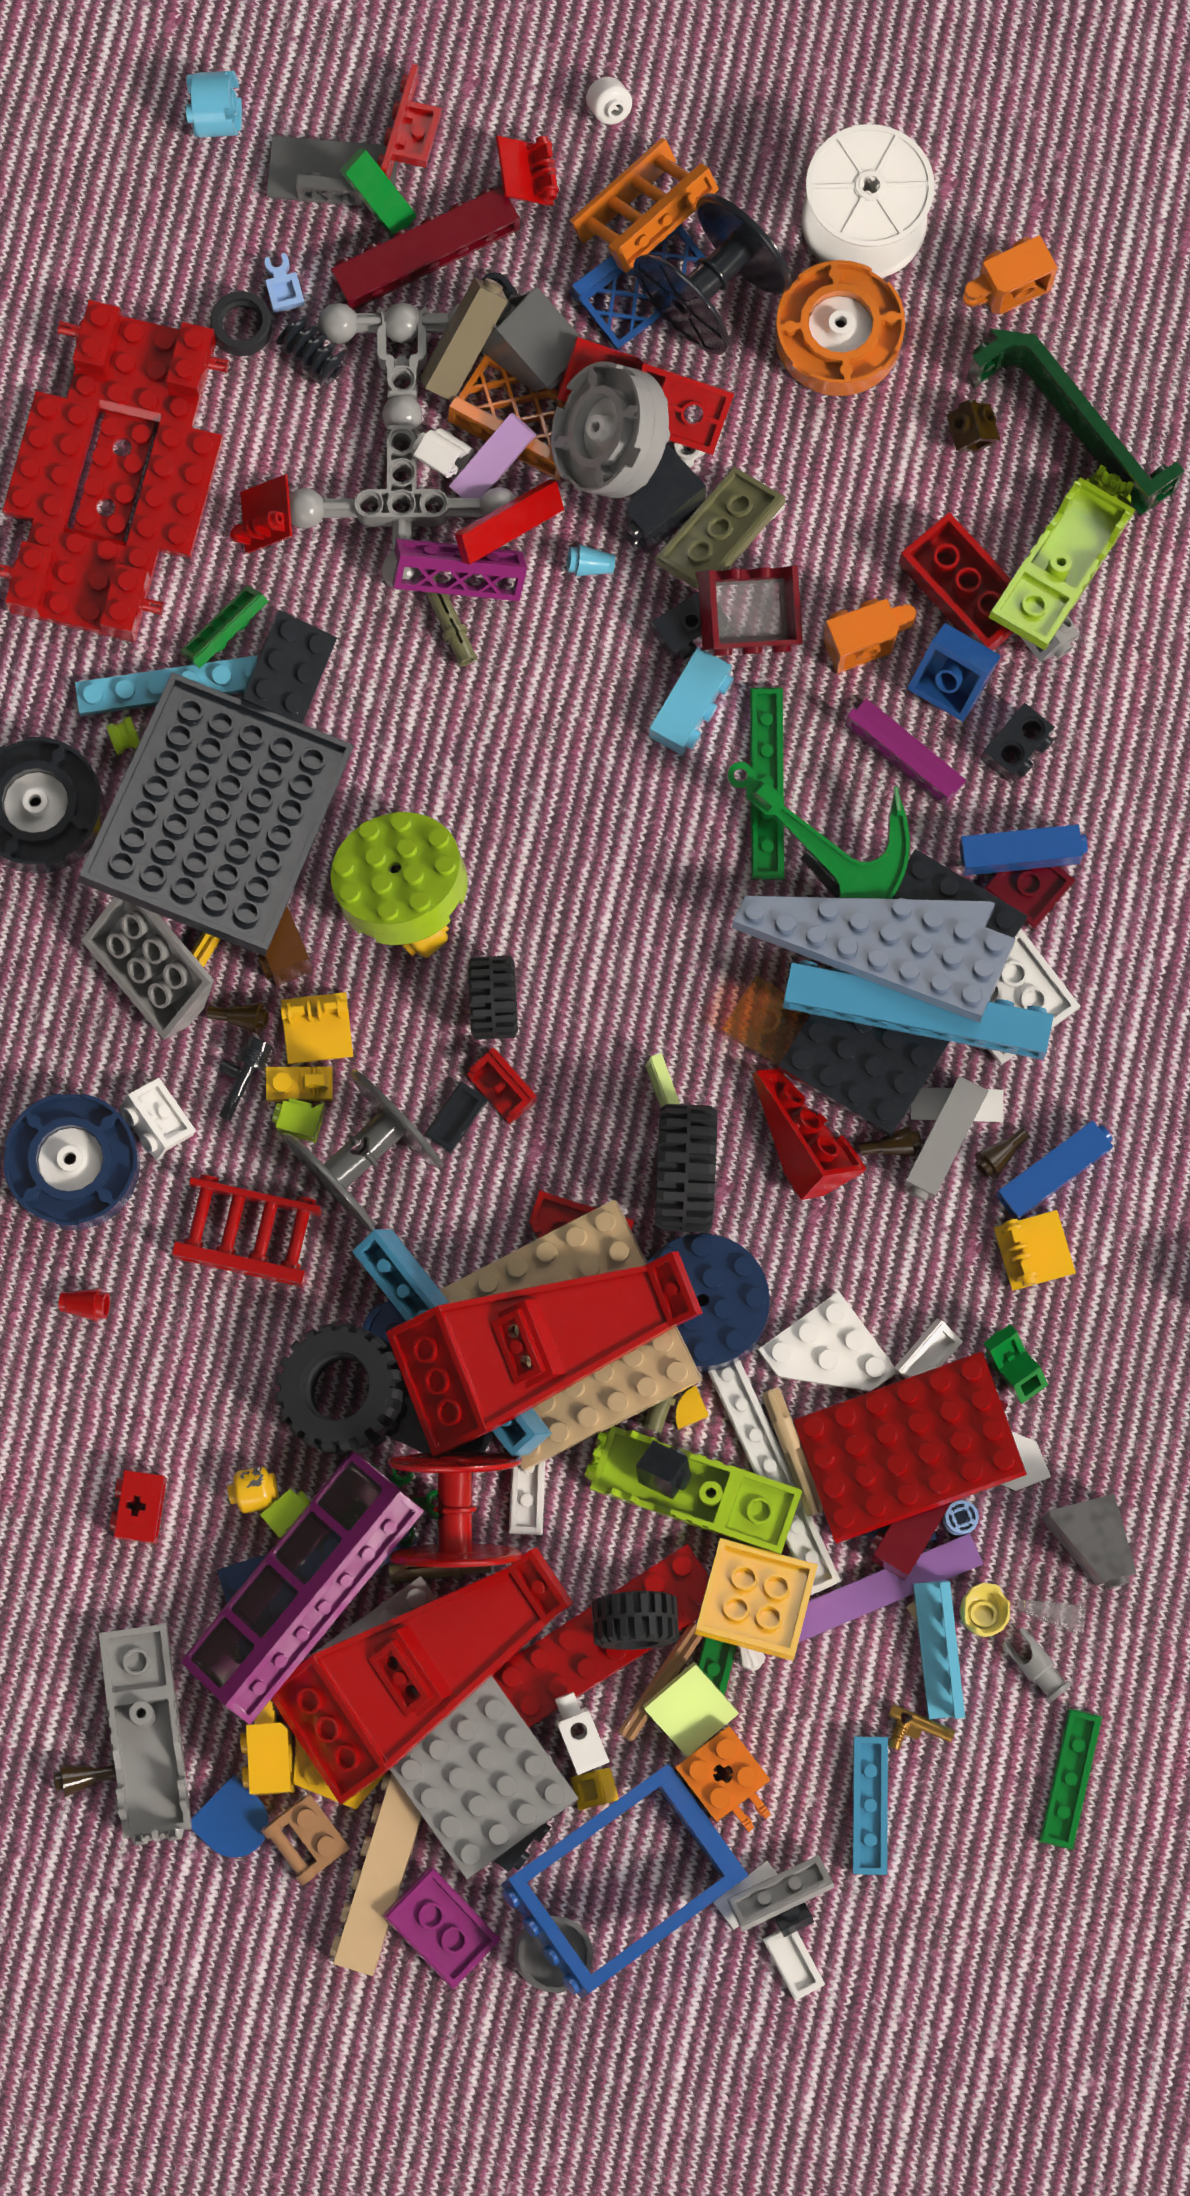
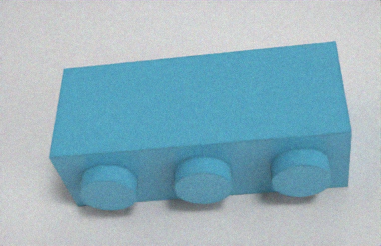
M697 647L650 726L649 737L682 756L687 747L693 749L701 736V732L698 731L703 720L709 722L718 705L714 703L719 693L725 695L734 678L730 676L732 665L707 651H701L700 647Z

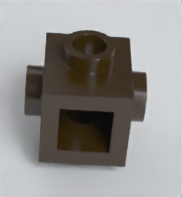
M967 400L958 404V409L947 414L950 425L949 430L954 440L956 451L977 453L1000 441L996 426V416L991 408V404Z

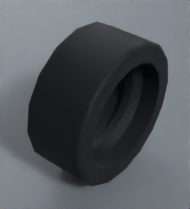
M246 291L231 292L221 297L213 307L210 317L211 328L214 329L218 346L228 354L239 357L253 355L262 350L269 342L272 333L270 310L264 300L256 294ZM247 307L253 309L260 318L259 331L255 336L247 340L238 341L231 339L223 330L224 316L235 308Z

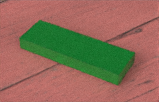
M359 148L339 170L391 237L398 231L406 229L417 217L416 213L367 150Z

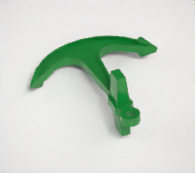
M737 762L729 767L727 780L730 785L739 789L745 788L746 799L756 806L763 815H775L834 877L839 887V898H893L905 875L910 852L907 817L899 795L898 786L893 787V798L888 816V844L885 851L873 861L860 862L851 858L786 808L783 795L774 789L764 778L753 779V769L749 764ZM737 769H742L746 772L744 781H737L735 779L734 773Z

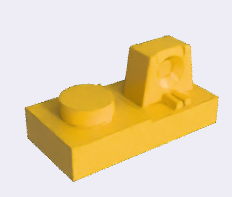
M266 1067L267 1102H283V1100L289 1102L290 1098L300 1101H333V1067Z

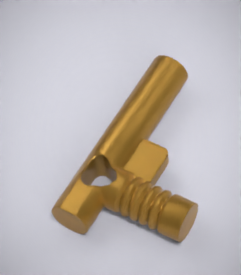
M892 1704L888 1714L889 1717L897 1720L895 1729H893L894 1732H892L893 1735H891L888 1741V1746L896 1750H900L901 1742H903L905 1735L919 1739L921 1732L924 1731L951 1743L956 1731L895 1704ZM901 1713L910 1715L911 1720L903 1724Z

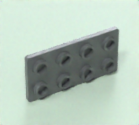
M274 136L271 146L267 197L270 199L366 206L339 170L359 148L367 150L377 163L379 155H385L387 146ZM396 161L390 177V181L395 188L398 162Z

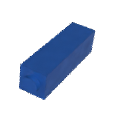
M1079 824L961 836L959 849L963 876L1080 864L1083 854L1088 852L1086 834H1080Z
M1094 1120L998 1190L995 1196L1011 1217L1019 1220L1109 1153L1113 1148L1111 1134L1102 1124L1097 1126Z

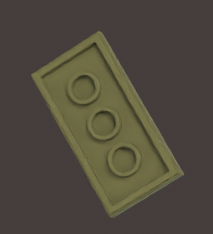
M734 466L654 558L656 565L699 590L695 572L728 570L786 503L785 496Z

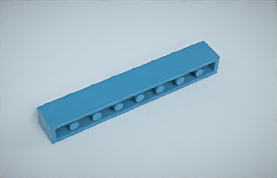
M801 960L798 964L791 963L783 1003L784 1009L1044 1060L1047 1053L1054 1014L1047 1013V1010L1042 1007L1027 1006V1009L1014 1007V1003L1011 1001L996 999L994 1003H988L980 1023L835 967H832L831 970L818 968L817 963Z
M374 1229L352 1251L406 1321L438 1305L450 1303L392 1229ZM533 1408L492 1431L512 1457L529 1455L552 1434Z

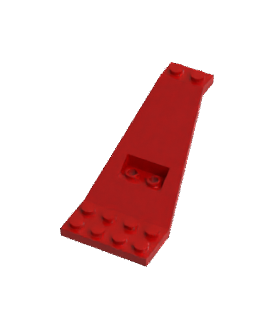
M674 1251L643 1266L438 1305L386 1331L432 1455L437 1457L495 1430L667 1331L703 1314L680 1254L678 1251ZM516 1325H517L518 1328H519V1334H518V1336L515 1334V1326H516ZM528 1356H529L530 1359H531V1366H530V1367L527 1365V1358H528Z
M536 1547L525 1553L523 1559L512 1563L499 1572L311 1655L294 1670L271 1700L341 1805L394 1767L550 1621L572 1606L574 1602ZM393 1657L397 1659L398 1667L394 1665ZM412 1685L417 1689V1695L412 1692Z

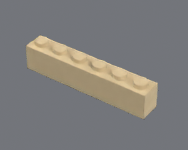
M390 1770L385 1773L381 1784V1790L386 1791L383 1803L376 1802L370 1822L376 1824L373 1836L365 1837L360 1855L366 1857L362 1870H355L350 1889L356 1890L352 1903L345 1902L340 1922L345 1923V1927L341 1937L335 1935L329 1954L335 1957L333 1964L370 1976L375 1974L390 1925L382 1915L398 1899L423 1817Z

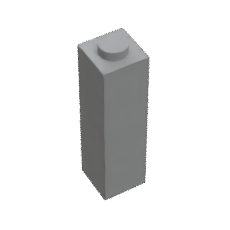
M961 1076L958 1077L904 1184L905 1187L909 1188L908 1193L911 1196L922 1201H926L927 1198L934 1200L989 1090Z

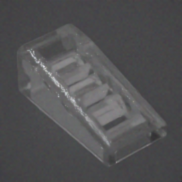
M1023 1599L1015 1602L1014 1609L1075 1634L1084 1633L1086 1607L1083 1605Z

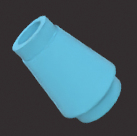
M580 544L577 547H569L567 572L574 573L575 576L613 574L615 554H609Z

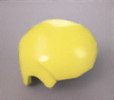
M985 1582L970 1588L961 1600L959 1608L961 1620L966 1628L976 1636L991 1637L1003 1631L1010 1620V1601L1001 1592V1587L996 1584Z

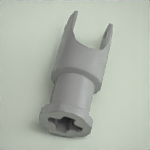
M1021 1627L1019 1629L1020 1633L1029 1643L1032 1650L1031 1660L1021 1657L1008 1642L1004 1641L1003 1646L1030 1681H1035L1046 1694V1701L1050 1704L1070 1688L1072 1684L1070 1681L1065 1682L1053 1667V1660L1031 1634Z

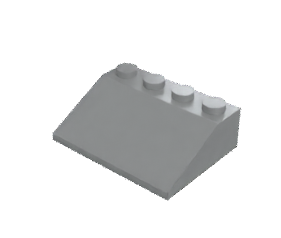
M114 897L81 941L161 1037L166 1039L189 1027L205 1007L214 979L159 914Z

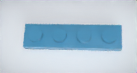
M854 1736L852 1874L887 1875L888 1737Z

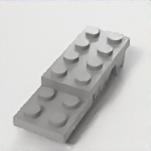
M167 1624L99 1633L107 1711L109 1712V1728H111L110 1737L111 1745H113L112 1753L117 1778V1788L115 1790L123 1838H131L134 1846L146 1845L148 1841L156 1842L162 1841V1839H168V1841L181 1840L184 1830L192 1829Z

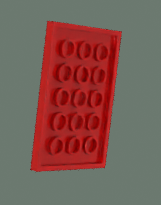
M983 1351L793 1420L836 1544L1027 1475Z

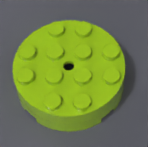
M396 812L366 821L346 837L338 848L332 862L331 885L346 921L358 934L362 932L374 937L377 943L403 945L426 939L439 932L450 922L449 916L458 903L463 904L468 888V875L457 843L444 825L423 814Z

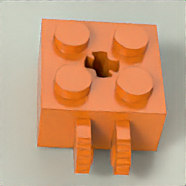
M1038 235L1032 239L1024 237L1014 243L1013 248L1003 253L1001 250H998L985 257L979 277L973 279L972 282L969 281L964 288L962 300H964L965 306L973 308L987 303L992 313L1001 315L1051 291L1058 267L1041 236Z
M877 598L862 603L859 606L860 609L849 613L847 610H840L830 615V620H827L825 624L823 641L836 673L838 674L890 655L894 649L898 633L906 629L909 630L914 625L917 615L916 609L908 604L891 608L888 599L878 601Z
M730 1726L726 1727L674 1768L715 1822H718L732 1811L744 1828L750 1832L754 1829L753 1822L738 1806L747 1798L754 1804L760 1816L766 1819L771 1815L755 1793L771 1780ZM717 1765H720L722 1768L727 1766L730 1768L732 1774L728 1776L732 1778L728 1783H725L723 1780L715 1781L713 1774H717L714 1771Z

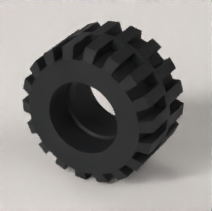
M511 955L471 957L468 963V988L471 1033L474 1039L515 1038L518 1032L515 962Z
M631 1591L607 1594L592 1601L594 1644L597 1646L615 1650L649 1649L667 1646L679 1640L676 1596L658 1591Z

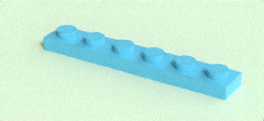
M258 655L205 663L200 669L195 665L75 682L79 714L83 717L157 706L172 672L228 695L243 693Z

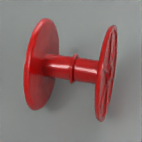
M432 1452L400 1455L387 1459L388 1465L393 1469L409 1472L438 1473V1505L433 1508L435 1512H438V1544L410 1546L394 1550L389 1554L388 1560L390 1562L418 1567L455 1568L501 1565L523 1559L522 1552L513 1547L472 1543V1512L477 1510V1507L472 1505V1473L514 1468L520 1465L522 1457H512L510 1454L493 1452H448L441 1456L433 1457Z

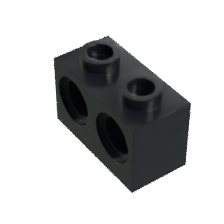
M1024 702L984 749L981 760L1009 783L1016 776L1022 779L1034 765L1030 761L1037 752L1043 755L1053 743L1054 739L1050 736L1055 726ZM1032 727L1037 730L1039 737L1028 739L1023 735L1022 729ZM1005 751H1012L1017 755L1018 761L1007 763L1003 760L1001 754Z

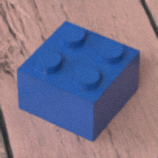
M945 623L931 641L907 689L963 722L977 703L1001 655Z

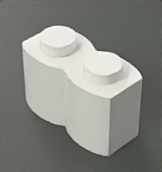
M442 428L436 431L430 430L427 433L422 432L413 445V449L416 450L414 458L446 478L452 475L458 476L474 453V448Z

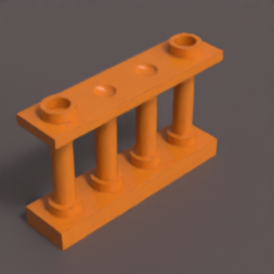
M662 137L572 217L570 222L582 243L585 244L595 234L609 243L608 248L618 268L627 273L634 267V261L638 256L652 251L696 211L697 201L701 195L706 193L715 194L719 188L710 169L704 164L700 163L690 173L677 165L667 140ZM664 172L679 181L667 194L652 184ZM641 193L656 202L644 214L629 205ZM617 214L622 215L633 223L621 235L605 226Z

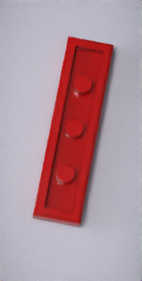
M551 479L545 481L454 533L462 563L472 564L564 511L557 481Z

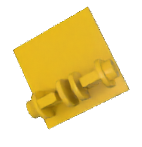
M346 992L281 1000V1014L288 1064L353 1057Z
M1057 1210L1022 1220H1009L1004 1225L993 1227L1012 1291L1076 1274Z

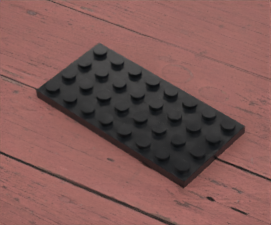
M917 849L910 856L905 875L892 898L991 901L995 903L986 928L1013 938L1017 936L1028 918L1026 914ZM811 1014L780 1062L778 1069L891 1137L950 1041Z

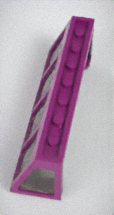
M352 1450L180 1662L223 1705L250 1725L418 1520L424 1510L401 1488Z

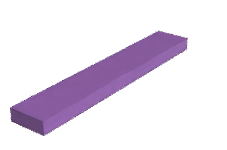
M966 1534L922 1553L905 1581L884 1569L809 1601L798 1643L913 1595V1583L948 1580L983 1565L971 1534Z

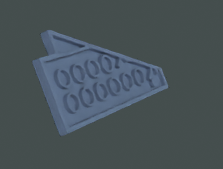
M745 896L732 925V928L978 1023H980L1015 943V938L986 928L995 903L991 901Z

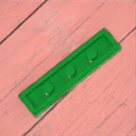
M1068 1709L1038 1842L1073 1850L1102 1716Z

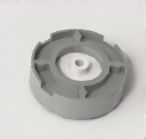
M602 361L591 364L581 370L567 385L566 388L572 390L564 408H556L551 433L553 459L560 476L570 480L574 485V489L608 498H623L645 486L659 465L665 446L670 438V431L668 429V401L659 383L645 371L612 362Z

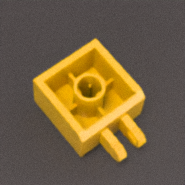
M272 1700L268 1702L254 1719V1724L246 1725V1732L240 1733L241 1753L248 1756V1767H242L243 1788L249 1789V1794L295 1793V1785L293 1784L292 1731L284 1724L276 1722V1711H274L276 1707H274Z

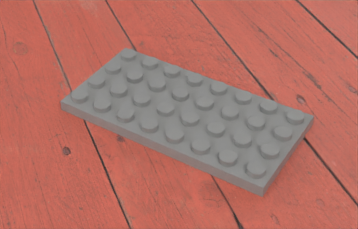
M420 1576L310 1654V1656L437 1598ZM393 1657V1663L398 1667V1661ZM492 1676L390 1769L467 1880L579 1799ZM412 1685V1692L417 1695V1689Z

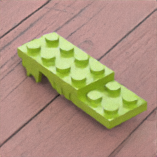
M1100 465L1096 474H1093L1086 480L1080 477L1078 481H1075L1068 494L1064 497L1058 512L1045 528L1036 545L1033 546L1028 557H1026L992 609L989 618L1041 649L1046 650L1136 510L1130 506L1132 498L1130 493L1134 483L1130 481L1128 483L1122 482L1120 476L1115 473L1108 474L1106 467Z
M612 1426L609 1432L598 1434L595 1443L597 1448L594 1449L592 1455L593 1460L591 1464L588 1463L584 1475L592 1482L590 1490L715 1534L719 1533L770 1552L782 1553L803 1490L732 1465H725L723 1462L714 1459H707L706 1456L691 1453V1451L680 1449L688 1457L691 1479L684 1490H679L672 1500L638 1483L636 1464L653 1440L668 1448L673 1446L661 1443L654 1437L640 1434L634 1430L627 1431Z

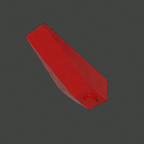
M778 1068L759 1070L753 1073L752 1077L784 1174L801 1200L822 1197L864 1173L866 1167L848 1140L843 1135L837 1138L824 1125L828 1120L821 1113L816 1115L804 1104L805 1096Z

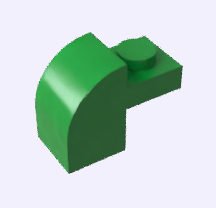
M1011 1324L995 1332L988 1340L983 1342L986 1349L984 1354L990 1365L1021 1404L1048 1386L1041 1367L1025 1350L1018 1332Z

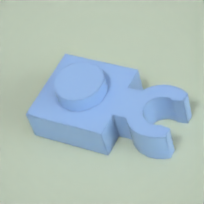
M285 253L281 254L283 263L280 267H273L269 257L265 258L266 271L270 276L274 277L265 280L274 314L305 306L297 273L287 274L290 264Z

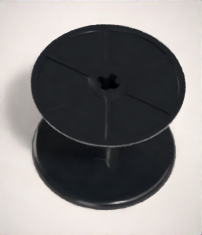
M706 193L698 199L696 211L701 227L715 250L707 258H699L697 260V267L688 276L666 260L651 254H643L635 259L634 272L649 301L678 333L700 349L719 355L727 350L729 336L721 316L710 301L717 291L726 290L728 281L736 273H739L756 287L773 294L787 292L791 287L792 279L786 261L765 231L748 214L729 200L716 194Z

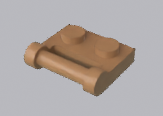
M310 1792L261 1829L264 1837L272 1840L296 1873L295 1878L301 1886L313 1879L317 1873L350 1849V1846ZM288 1823L315 1858L309 1865L304 1862L281 1831Z

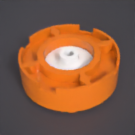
M845 260L823 262L800 273L790 289L783 293L779 302L775 324L776 349L786 370L803 386L825 395H854L877 385L894 367L901 351L905 332L904 308L893 285L889 281L886 283L881 277L871 272L872 268L861 263Z

